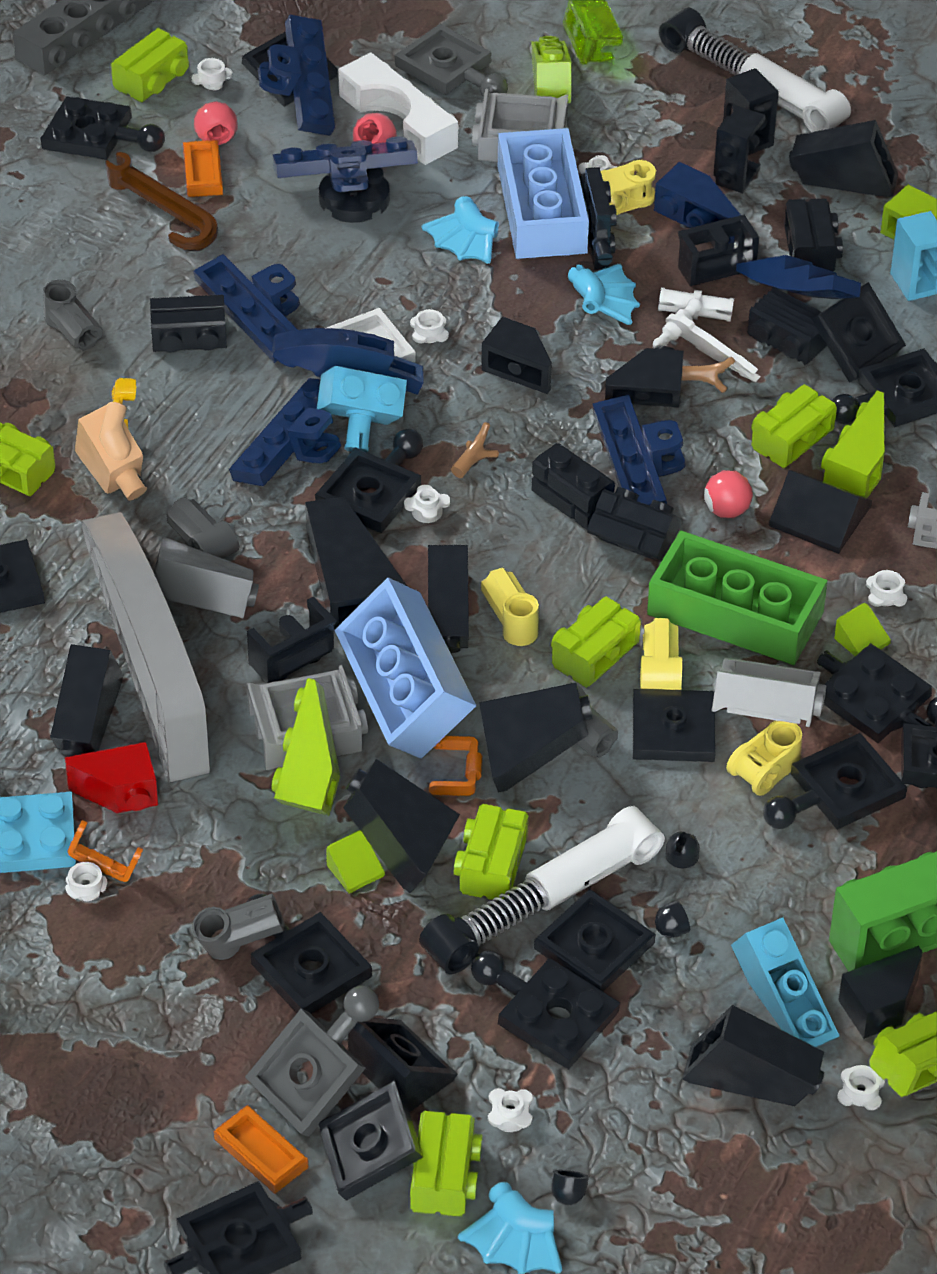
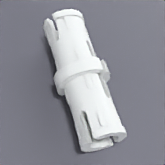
M661 288L658 311L677 313L678 310L685 309L691 299L697 298L700 299L703 305L702 309L694 314L693 319L697 320L698 316L726 320L727 322L731 321L734 298L728 299L702 295L700 290L688 293Z

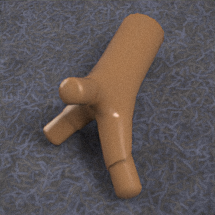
M729 357L725 361L704 366H683L682 381L707 382L714 385L721 393H724L727 387L719 380L718 374L724 373L725 369L735 363V359Z
M483 423L473 442H466V451L451 468L452 473L456 477L463 478L479 460L497 458L499 456L498 450H487L483 447L490 428L489 423Z

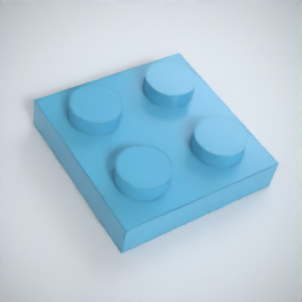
M72 792L0 797V873L68 868L76 865V859L68 854V848L75 835Z

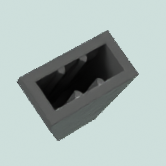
M162 537L154 575L165 599L241 618L244 617L246 606L254 607L259 584L253 583L254 570Z

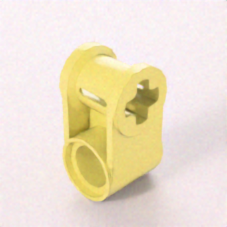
M636 160L609 170H601L603 181H609L611 202L609 205H615L617 215L633 209L647 207L654 202L655 190L652 187V181L655 179L656 169L652 163Z
M783 721L770 723L763 731L747 743L740 745L733 752L727 762V772L733 776L739 775L752 785V791L758 796L765 795L776 783L791 772L792 763L801 760V728L795 723Z

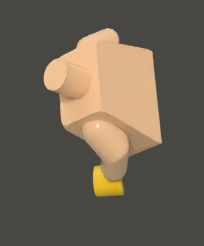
M119 378L112 388L113 402H109L107 405L78 419L75 452L105 493L109 494L121 489L126 498L131 501L144 494L147 486L140 477L143 462L142 451L128 429V419H124L127 407L123 405V401H135L136 380L132 378Z

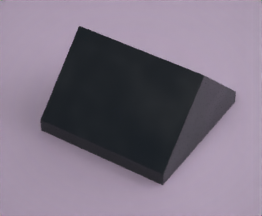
M789 470L769 520V526L839 554L872 506V500L804 473Z
M373 1017L365 1022H357L348 1034V1051L366 1067L362 1073L378 1089L395 1081L403 1090L409 1112L453 1082L458 1075L401 1020Z

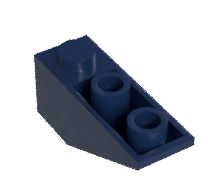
M680 161L655 184L654 211L689 228L741 215L709 175ZM735 236L729 237V244L734 243Z

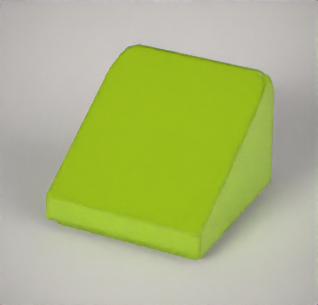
M865 602L842 615L836 621L834 639L854 656H857L870 643L880 650L891 643V639L878 618Z
M360 830L330 844L326 848L327 867L348 894L385 876V872L372 846Z

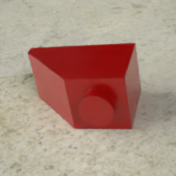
M146 742L64 758L69 791L117 814L158 806L156 777Z

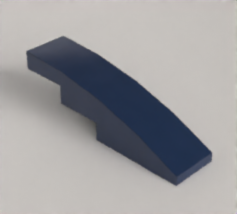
M788 255L738 263L736 267L737 272L756 282L807 297L825 299L860 297L861 282L837 276L836 272L813 266L812 262Z

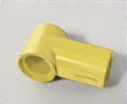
M504 568L490 571L487 578L481 581V591L503 625L504 639L516 646H525L533 643L538 637L539 604L537 599L525 593L513 572H507Z
M655 618L650 624L644 625V656H641L640 689L681 690L682 657H679L678 626L672 624L669 619Z

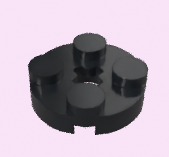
M381 168L366 169L369 187L365 190L347 192L334 190L331 184V175L327 173L319 184V203L321 208L325 211L326 207L332 211L333 218L350 223L368 221L372 219V213L380 209L381 213H383L390 201V187L384 177L383 170ZM356 192L357 195H350V193Z

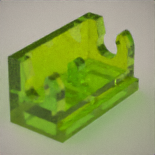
M568 1L562 24L580 64L587 65L588 62L613 60L614 55L612 52H601V49L605 46L614 47L622 45L624 37L607 1Z

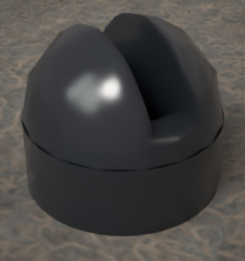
M680 831L669 837L665 853L669 864L676 868L684 869L692 867L697 863L700 846L696 836ZM679 846H684L682 853L676 851Z
M676 900L666 904L658 910L655 917V926L662 936L674 938L690 932L688 916L679 901Z
M553 1170L551 1190L554 1198L564 1205L578 1203L586 1194L589 1176L577 1171Z

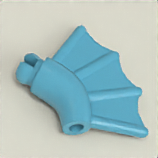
M462 196L455 201V213L422 225V230L434 238L436 248L453 252L458 260L471 258L478 259L486 264L491 262L493 238H496L498 234L499 223L484 217L470 197Z
M616 264L594 273L590 269H585L582 265H576V268L572 267L569 270L568 279L584 298L582 307L585 312L595 314L601 311L626 325L632 324L631 313L634 309L639 308L640 303L633 294L636 284L626 277L621 264Z
M500 1182L493 1186L489 1192V1199L494 1203L493 1209L458 1235L459 1241H464L475 1247L481 1254L485 1264H505L515 1269L518 1274H525L540 1269L560 1274L563 1268L553 1234L554 1210L532 1207L517 1190H512V1187L507 1182Z

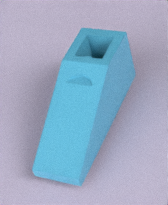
M783 917L745 933L731 944L749 985L783 1031L814 1047L839 1037L836 1027Z

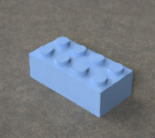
M569 129L498 133V171L516 259L587 254L589 220Z
M387 578L335 629V633L389 746L422 759L476 707L420 592Z

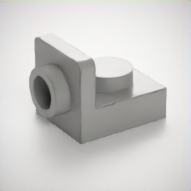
M922 492L919 506H911L908 528L915 529L913 545L937 549V509L928 508L930 493Z

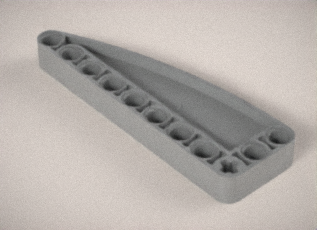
M121 512L82 520L87 550L168 783L209 774L207 722L203 696L183 641L154 572L136 536Z

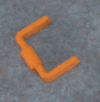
M445 736L433 748L469 751L466 756L465 777L468 780L467 782L432 781L429 784V792L433 795L471 796L476 792V781L482 776L483 756L478 752V740L471 736Z
M82 820L68 848L69 856L80 862L94 863L100 867L103 874L119 881H128L144 849L137 847L129 866H125L79 843L88 822Z

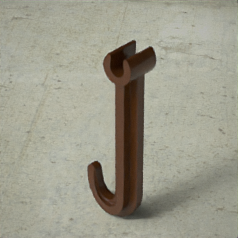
M116 152L117 165L108 160L106 161L107 178L110 187L116 190L128 188L200 233L196 237H185L176 232H171L168 235L170 243L184 250H201L208 247L217 238L218 225L216 219L209 212L133 167L128 154Z

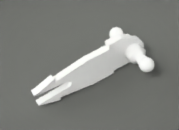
M691 299L685 309L678 310L676 314L671 313L665 319L667 324L662 328L663 333L653 341V348L655 349L660 346H667L670 341H675L681 336L718 362L733 357L735 363L730 365L729 368L740 373L741 376L754 382L760 378L756 374L758 369L749 361L694 324L693 316L702 309L703 305L700 299Z

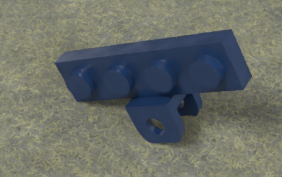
M289 14L285 22L288 46H270L267 51L269 62L261 63L258 68L260 87L267 92L290 96L293 91L298 131L331 136L335 129V120L322 21ZM277 57H283L282 62ZM267 75H274L278 81H271Z
M391 137L386 139L384 143L375 144L368 140H359L352 142L351 146L337 147L335 144H322L317 146L316 150L302 151L300 148L293 147L283 149L279 154H272L273 167L277 178L330 173L333 189L338 192L367 189L369 183L366 169L418 164L417 149L413 141L407 140L405 137Z
M224 254L193 270L195 281L209 295H224L225 312L274 363L278 360L272 357L275 334L298 330L285 317L294 312L300 305L299 297L291 291L296 286L295 277L282 264H274L252 275L251 282ZM274 277L283 278L279 283L271 282V279ZM280 298H286L287 301L281 304Z
M308 378L229 468L233 481L265 486L293 452H295L298 461L310 463L328 462L341 447L339 437L323 433L333 423L332 415L325 410L317 409L320 379ZM321 447H327V448L324 449V450L316 451L317 449H319V448H321Z
M629 395L592 403L593 413L619 487L638 494L637 501L650 506L652 500L667 504L659 477L679 472L686 466L681 451L683 438L677 422L673 420L659 421L642 425L641 430ZM664 433L672 435V437L667 440H662L659 438V436ZM665 455H671L674 457V459L671 461H663L662 457Z

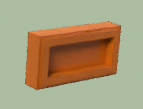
M218 140L183 142L187 196L223 195Z
M248 1105L214 1130L215 1141L274 1194L308 1169V1158Z

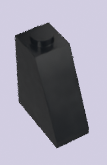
M876 120L796 135L793 150L789 153L790 166L793 171H797L802 184L881 197H892L894 195L898 172Z
M428 545V609L451 654L459 652L461 648H468L469 642L468 545Z
M70 645L50 735L56 748L60 749V753L70 757L99 751L124 676L111 650Z
M576 682L479 702L492 778L498 793L509 790L588 736L586 721L593 719L588 695L580 696Z
M376 759L366 772L359 768L346 787V790L351 792V795L343 808L364 834L367 841L401 887L411 893L428 874L460 814Z
M731 1005L691 1045L682 1080L695 1085L795 1107L808 1094L814 1095L821 1086L824 1071L820 1069L824 1051Z

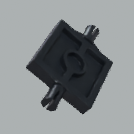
M600 167L586 168L585 173L580 175L579 179L589 220L588 245L594 270H601L609 267V264L613 261L612 254H615L614 233L611 232V227L617 225V213L615 205H609L611 202L609 181H603Z
M872 643L853 659L844 663L828 650L819 656L817 664L833 674L824 684L827 685L824 705L876 743L881 742L892 731L902 728L904 723L933 727L931 723H928L916 714L917 709L932 696V686Z
M257 1181L176 1218L177 1229L186 1242L188 1251L165 1260L164 1267L167 1274H183L196 1268L202 1274H271L301 1260V1249L290 1232L289 1224L312 1215L311 1204L307 1197L304 1196L291 1204L280 1207L279 1204L268 1197L260 1182Z

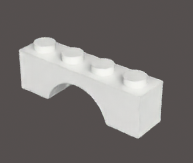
M369 53L338 69L339 96L360 113L386 111L403 118V137L413 141L417 149L418 160L423 164L427 165L458 148V120L374 54Z

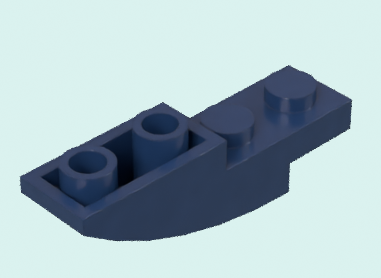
M311 328L275 334L273 339V358H276L281 364L295 368L298 366L310 370L319 378H321V374L332 367L339 366L407 380L406 392L408 391L416 395L419 394L424 383L422 365L395 356L394 341L374 334L336 328Z

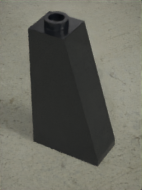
M344 497L305 502L306 531L325 608L337 620L333 625V629H336L387 578L407 586Z

